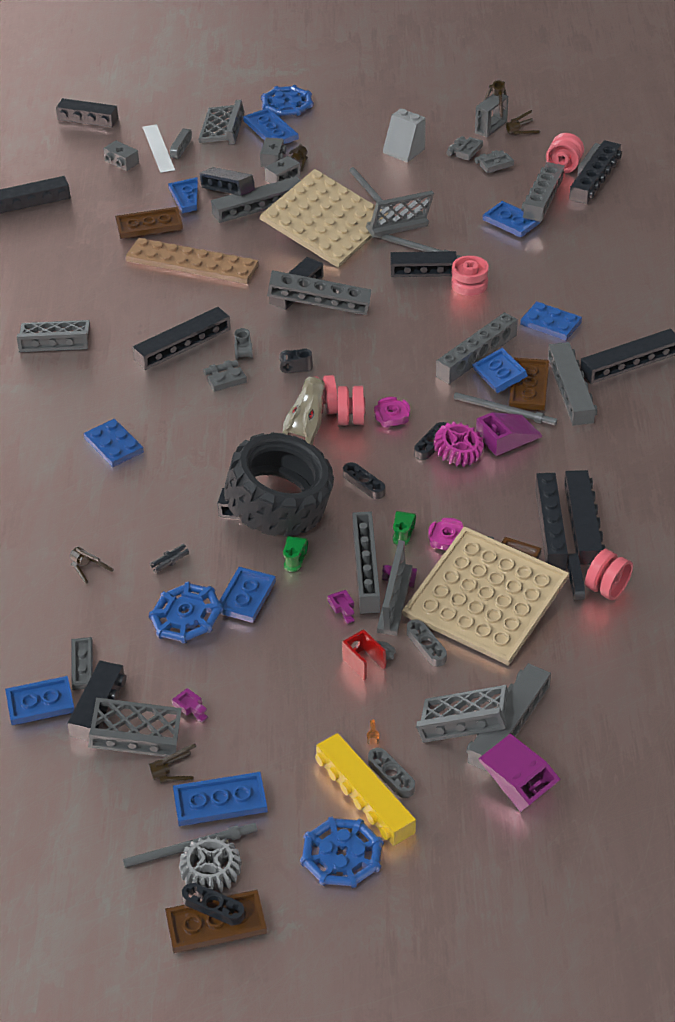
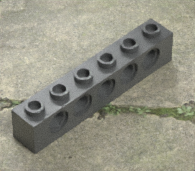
M547 162L541 168L537 180L534 181L533 188L530 189L529 195L526 196V200L522 204L523 218L542 222L563 180L564 165Z
M272 270L267 296L367 315L371 289Z
M504 312L436 360V377L451 384L473 368L472 364L492 354L516 337L518 319Z

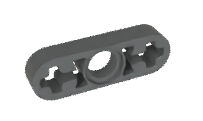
M183 128L170 148L171 158L179 159L192 139L191 129Z
M418 619L409 621L407 623V636L431 665L437 667L444 665L447 661L446 649L424 622ZM424 640H429L432 642V644L423 645L421 642Z
M371 749L368 753V765L399 797H411L415 792L414 779L384 749ZM392 769L397 771V774L389 776L385 772Z

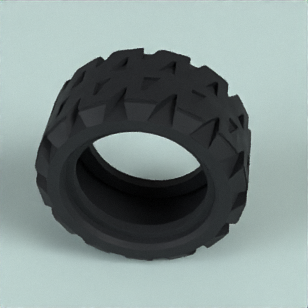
M271 432L265 435L264 433L250 437V441L244 440L233 454L224 487L225 500L229 501L228 507L234 516H238L242 523L251 529H256L263 534L272 536H296L300 532L306 533L320 522L333 488V469L328 459L324 458L323 453L314 445L307 443L306 440L286 435L285 433ZM260 475L281 477L297 485L302 492L283 493L275 491L261 484L255 477Z

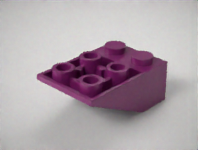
M491 412L477 418L476 432H480V437H483V443L496 456L542 437V434L521 414Z
M511 733L478 758L520 812L561 780L544 759Z

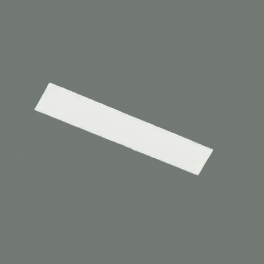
M157 124L144 126L143 130L160 173L174 171L175 168Z

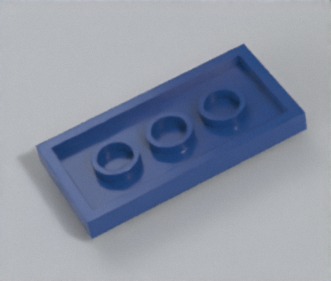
M270 108L243 116V121L264 141L266 137L284 139V144L299 139L298 133Z
M261 772L173 785L179 826L268 812Z

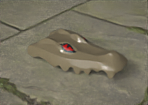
M316 377L306 378L302 391L286 415L283 424V433L290 436L293 433L306 437L305 440L310 445H313L314 438L322 424V394L325 383L321 379Z

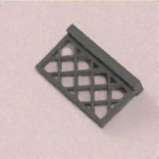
M236 100L235 104L230 106L209 108L198 139L199 143L228 140L229 145L235 144L245 113L242 100Z
M433 191L376 202L371 222L366 224L367 230L374 238L428 226L429 220L427 215L434 196ZM404 206L406 207L403 211L398 213Z
M90 320L22 323L20 333L17 334L19 352L88 349Z
M402 540L398 541L377 626V633L398 635L402 610L404 609L413 571V565L406 564L405 541Z
M502 685L425 699L421 720L417 721L416 724L422 742L506 729L504 715L508 693L507 686ZM495 694H500L495 699L491 698ZM480 697V698H479L478 700H476L474 703L471 702V700H473L474 698ZM455 701H459V702H458L457 704H455L454 706H451V705H450V704H452V703L455 702ZM486 701L489 702L485 707H480ZM439 704L433 710L430 709V706ZM463 706H469L465 710L460 711ZM445 708L448 709L444 714H439Z
M96 698L89 732L88 748L167 757L176 752L182 708ZM100 705L109 706L112 710L104 715L99 710ZM130 709L133 713L125 717L120 711ZM149 711L155 716L147 720L142 713ZM116 714L121 721L113 725L108 718ZM173 714L176 715V719L168 722L163 716ZM138 717L143 723L134 727L130 721ZM159 719L164 726L156 730L151 723ZM104 721L109 727L107 729H98L96 725ZM126 724L130 731L122 732L117 728ZM147 727L152 733L147 735L141 734L139 731ZM168 729L174 736L173 738L163 737L161 733Z

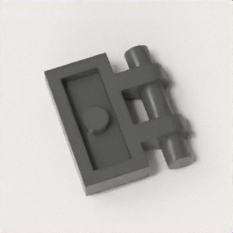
M461 136L454 141V144L448 147L446 153L448 156L456 153V157L470 160L482 148L483 141L472 137L466 140L465 137Z
M495 150L490 154H481L475 158V163H480V167L486 173L514 166V160L507 153H504L503 150Z
M227 360L223 364H213L209 368L203 369L204 375H209L207 376L208 383L214 392L247 383V377L241 367H238L237 360Z

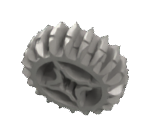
M208 835L207 839L202 840L199 837L197 843L191 841L190 847H185L184 853L180 857L179 870L181 871V878L185 880L186 885L197 883L213 891L219 890L222 893L223 887L230 889L231 882L236 883L237 876L241 873L242 861L238 849H235V845L229 843L227 838L220 841L218 835L215 839H211ZM199 860L197 866L193 868L194 864ZM225 862H228V864L226 865V867H225L224 869H222V867L224 866V863H225Z

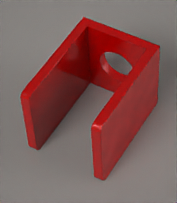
M364 629L342 641V659L363 680L367 679V662L358 654L361 651L366 652L382 669L386 668V650ZM358 641V644L352 648L351 645Z

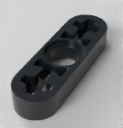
M446 422L436 423L414 446V456L417 459L426 460L435 452L434 442H429L428 440L435 439L436 432H438L441 426H445Z
M353 462L346 463L343 466V477L369 497L381 499L385 496V484L364 468ZM361 479H367V480H369V481H367V482H360L359 480H361Z
M578 553L568 554L567 569L573 600H584L585 586Z
M189 883L182 889V899L186 906L229 925H238L243 922L245 912L241 902L197 883ZM211 900H217L220 903L215 908L207 906V903ZM235 910L238 911V914L234 913L233 915H230V912L233 913L235 912Z

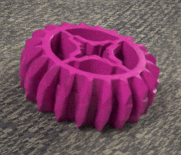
M455 422L452 424L447 423L445 426H441L438 432H436L434 439L435 451L438 452V456L442 457L443 461H449V465L454 463L456 467L459 464L465 467L466 464L471 466L473 462L476 463L482 455L484 448L483 437H480V432H475V427L470 428L468 424L465 426L461 422L459 424Z

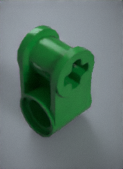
M396 511L393 524V543L395 545H398L399 540L405 541V546L409 544L412 531L415 528L416 513Z
M287 537L283 550L285 570L296 572L301 569L304 557L308 551L307 538Z

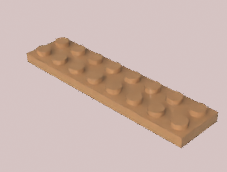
M138 238L126 255V261L243 284H248L259 266V261L251 258L147 240L145 238Z

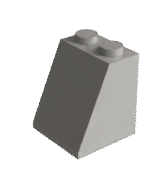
M400 108L391 116L383 153L408 163L425 150V117Z

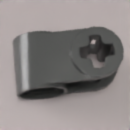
M245 328L237 329L234 333L235 360L239 357L253 358L249 330Z

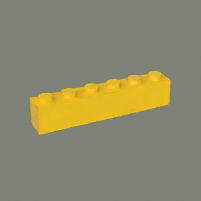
M338 733L316 745L315 758L317 763L321 767H325L330 778L339 783L343 793L353 799L357 809L362 810L366 814L368 821L372 825H376L385 840H389L395 846L416 833V819Z

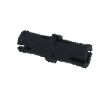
M181 544L170 552L166 551L162 557L150 562L151 568L155 567L153 571L158 573L167 566L176 564L177 560L189 555L188 548L184 550L186 545Z

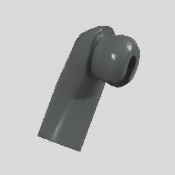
M377 641L386 650V659L393 660L394 654H396L395 648L387 642Z

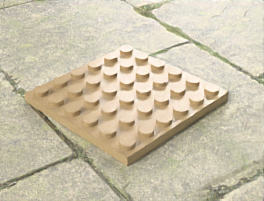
M314 169L260 215V220L339 268L372 238V235L366 228V224L371 222L375 205Z
M464 526L404 607L402 615L411 620L418 619L424 622L428 628L509 666L568 580L569 573Z

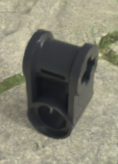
M307 348L285 350L279 355L281 361L280 370L284 373L307 372L313 368L312 352Z

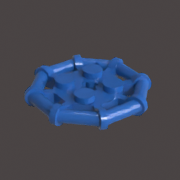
M297 85L288 87L275 86L271 91L261 95L262 109L270 108L279 117L287 115L300 116L302 112L313 107L312 93L309 90L306 91L298 88Z
M189 581L170 591H163L154 609L149 612V619L152 620L157 631L156 635L160 639L168 638L181 641L184 644L188 640L202 634L210 633L219 614L223 612V605L220 604L215 594V589L212 586L195 585ZM208 598L211 603L205 604L203 601ZM206 613H211L207 621H205L204 617ZM166 617L167 621L162 624L160 619ZM171 628L180 629V633L170 630Z
M331 816L328 817L327 821L312 831H307L303 836L304 847L300 863L319 880V884L322 886L328 884L355 888L358 883L374 872H379L381 869L380 858L381 849L384 844L383 839L378 837L364 823L363 819H337ZM337 828L352 829V832H349V830L347 829H340L339 831H337ZM330 830V835L324 839L319 838V836ZM360 832H361L369 841H367V842L364 843V842L358 837L359 834H360ZM313 846L319 848L318 855H312ZM340 850H345L347 855H337ZM372 851L370 860L364 858L365 852ZM317 864H321L326 870L323 872ZM361 867H363V869H362L361 871H359L358 873H356V874L354 875V872H355V871H357L358 869H360ZM337 872H343V875H347V877L334 876L333 874L337 875Z

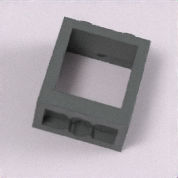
M492 94L476 106L475 133L488 137L507 123L509 96L502 94L503 117H500L499 96Z

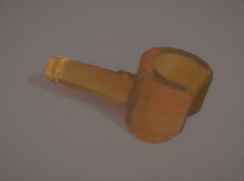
M373 719L370 720L367 744H369L370 738H376L377 744L380 741V735L375 730V720Z

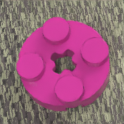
M386 397L380 399L378 405L374 407V417L383 427L388 428L390 426L406 424L409 421L410 405L403 399L399 401L397 397Z
M442 518L441 522H433L428 530L431 547L447 550L463 529V523L454 518Z

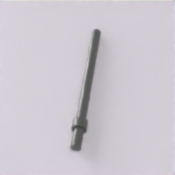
M354 167L350 168V173L376 202L383 201Z
M389 234L376 237L423 252L443 251Z
M457 392L454 394V399L509 414H521L525 418L534 420L536 423H547L556 426L558 419L545 416L541 412L534 413Z
M251 823L240 827L238 825L228 827L226 831L209 836L211 839H215L218 835L220 841L225 838L233 841L240 839L242 835L258 830L256 823ZM208 836L201 837V839L205 840ZM199 838L123 859L124 866L127 868L184 852L185 847H190L191 841L197 843Z

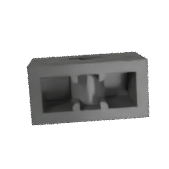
M265 138L260 152L261 167H266L284 158L283 154H286L284 139Z
M117 140L103 148L105 161L125 171L139 164L138 150Z
M289 156L264 167L265 181L270 184L296 176L300 177V163Z

